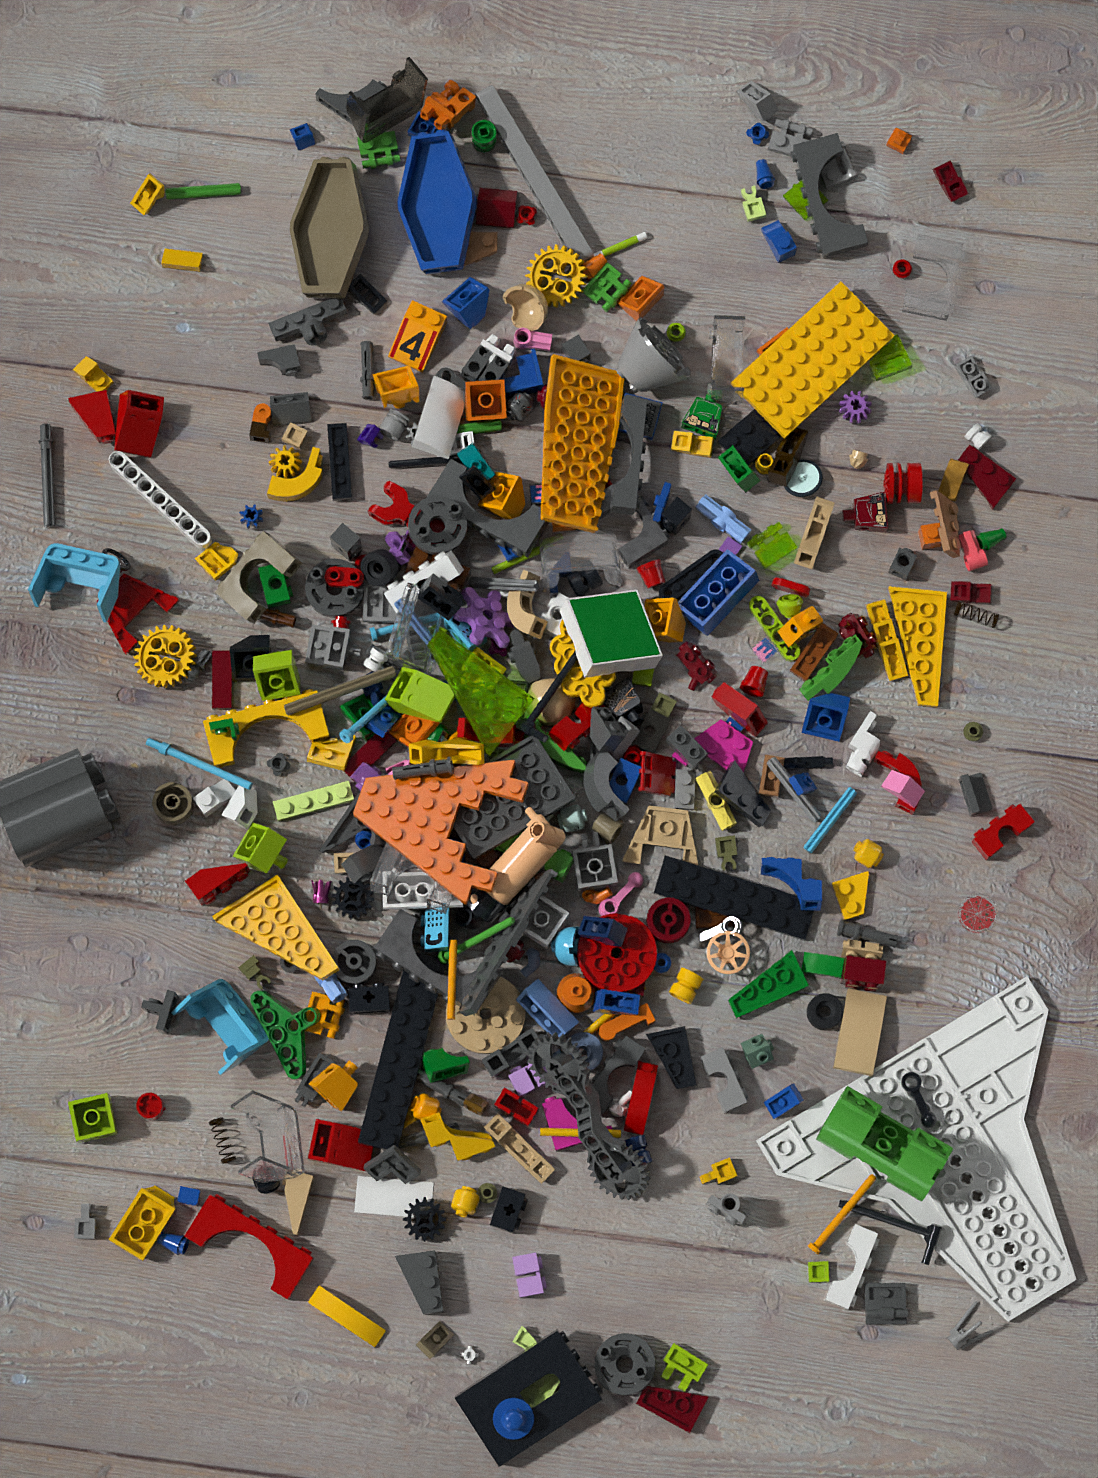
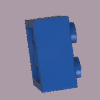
M418 111L407 131L408 136H417L421 132L436 133L438 130L434 126L436 119L430 118L426 121L421 118V112Z

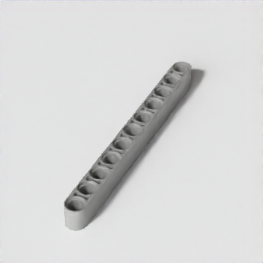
M493 85L475 93L476 100L487 119L494 124L496 134L560 241L567 247V251L570 248L573 249V255L575 253L580 255L577 260L582 259L584 262L593 258L594 254Z

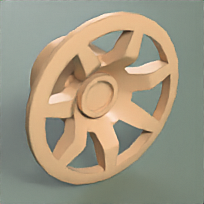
M720 932L708 943L706 952L708 962L711 967L720 973H737L748 963L750 957L749 945L745 938L736 932ZM726 935L725 944L722 945L715 941L718 937ZM729 935L738 937L740 941L734 945L731 944ZM742 943L746 947V954L740 953L737 950ZM714 944L718 948V952L710 955L711 945ZM737 957L745 958L740 967H737L735 961ZM711 958H718L721 961L720 968L713 963ZM725 964H732L734 970H723Z

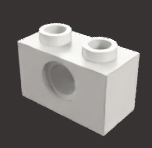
M558 593L557 597L553 596L548 604L550 609L547 614L543 613L540 617L548 621L544 633L553 638L561 634L560 623L562 619L556 620L552 615L555 612H560L568 598L561 593Z

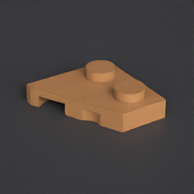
M471 232L463 269L473 262L477 263L483 260L484 257H490L497 253V232Z

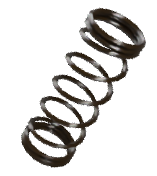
M958 601L954 616H958L959 611L964 604L962 618H965L967 612L971 607L970 621H972L976 612L979 609L977 623H980L982 617L986 613L985 626H987L991 617L994 614V619L991 628L995 629L999 619V614L995 615V613H993L987 622L988 611L986 610L979 620L980 608H977L972 617L973 607L971 605L969 606L964 615L965 603Z
M223 1117L213 1119L208 1123L210 1126L216 1125L211 1129L212 1132L222 1131L214 1136V1139H224L216 1144V1147H226L218 1153L219 1155H228L220 1160L222 1164H225L234 1161L237 1158L236 1156L229 1157L233 1155L235 1152L220 1154V1152L232 1146V1144L217 1146L221 1142L230 1138H215L219 1134L227 1131V1129L213 1130L215 1127L225 1122L223 1121Z

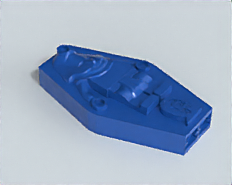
M437 130L436 133L431 134L421 132L417 136H411L397 201L398 211L420 269L425 274L463 270L477 206L476 195L451 133L447 130Z

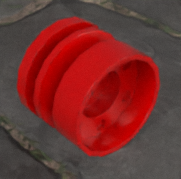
M887 463L883 480L887 504L893 503L894 495L897 504L901 503L902 495L906 496L908 504L921 503L923 487L921 463H907L906 471H902L901 464L897 463L895 472L893 463Z

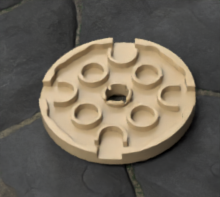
M500 977L475 1016H464L460 1013V1007L455 1005V1020H447L446 1006V1022L452 1037L467 1050L478 1054H491L509 1045L520 1035L525 1022V1009L516 1001L520 995L519 991L509 981ZM486 1008L491 1011L489 1019H482L480 1017L482 1009Z

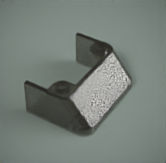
M410 57L406 58L405 69L402 71L398 70L393 74L391 85L363 101L361 97H356L352 91L348 93L346 111L358 137L363 143H367L416 114L422 108L428 78Z

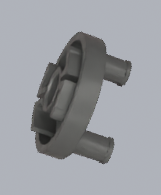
M444 496L427 497L418 502L410 513L408 521L410 538L425 553L437 555L444 551L446 554L449 551L455 550L465 537L467 530L466 515L459 503ZM434 520H440L444 523L445 529L440 533L433 532L430 528V523Z
M342 559L324 560L314 566L307 576L305 592L308 602L316 612L330 618L346 616L360 605L364 595V583L357 589L354 586L342 588V592L336 596L329 594L327 591L329 585L325 581L326 570L331 566L356 567ZM333 573L331 575V578L336 579L338 577L337 573Z
M629 1333L616 1334L605 1340L599 1347L594 1362L595 1373L600 1383L610 1392L621 1396L634 1395L643 1391L653 1380L656 1371L655 1355L648 1343L642 1338ZM624 1357H629L633 1361V1368L629 1372H621L618 1368L619 1361Z

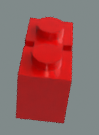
M504 1087L494 1107L509 1116L513 1113L515 1120L529 1127L539 1108L525 1099L520 1104L518 1102L520 1096Z

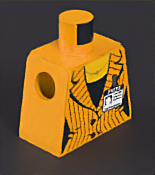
M810 606L793 616L778 633L789 648L815 633L823 623V619L817 610ZM795 627H797V633L793 632Z

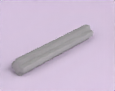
M772 757L768 760V767L810 820L816 822L820 819L821 814L805 794L800 796L796 794L789 782L791 776L777 758Z

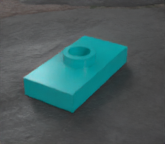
M471 443L457 453V456L467 469L475 465L489 478L495 475V472L474 443Z

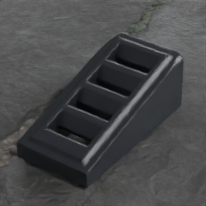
M361 274L349 286L348 292L372 314H375L387 302ZM361 283L362 286L356 291L354 288ZM365 288L368 289L363 296L360 295ZM372 293L374 296L367 302L365 299ZM378 298L380 301L372 307L371 303Z

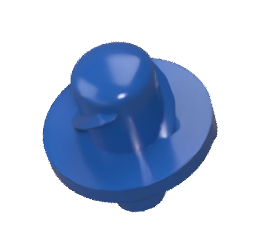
M519 1398L503 1400L497 1405L493 1413L495 1429L501 1436L507 1439L514 1440L524 1437L530 1432L534 1423L531 1407L527 1402Z

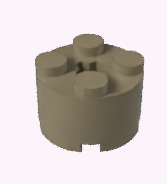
M168 782L157 788L153 796L152 806L161 821L168 825H178L187 821L192 815L194 802L185 786L175 782ZM171 800H174L176 802L175 807L170 806Z

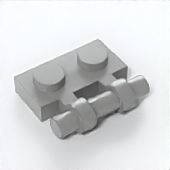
M776 119L774 126L780 127L781 132L773 130L768 151L791 157L790 152L793 151V145L809 141L803 139V135L811 136L813 129L806 127L802 123L798 125L791 123L787 119ZM787 130L798 132L797 137L786 134Z

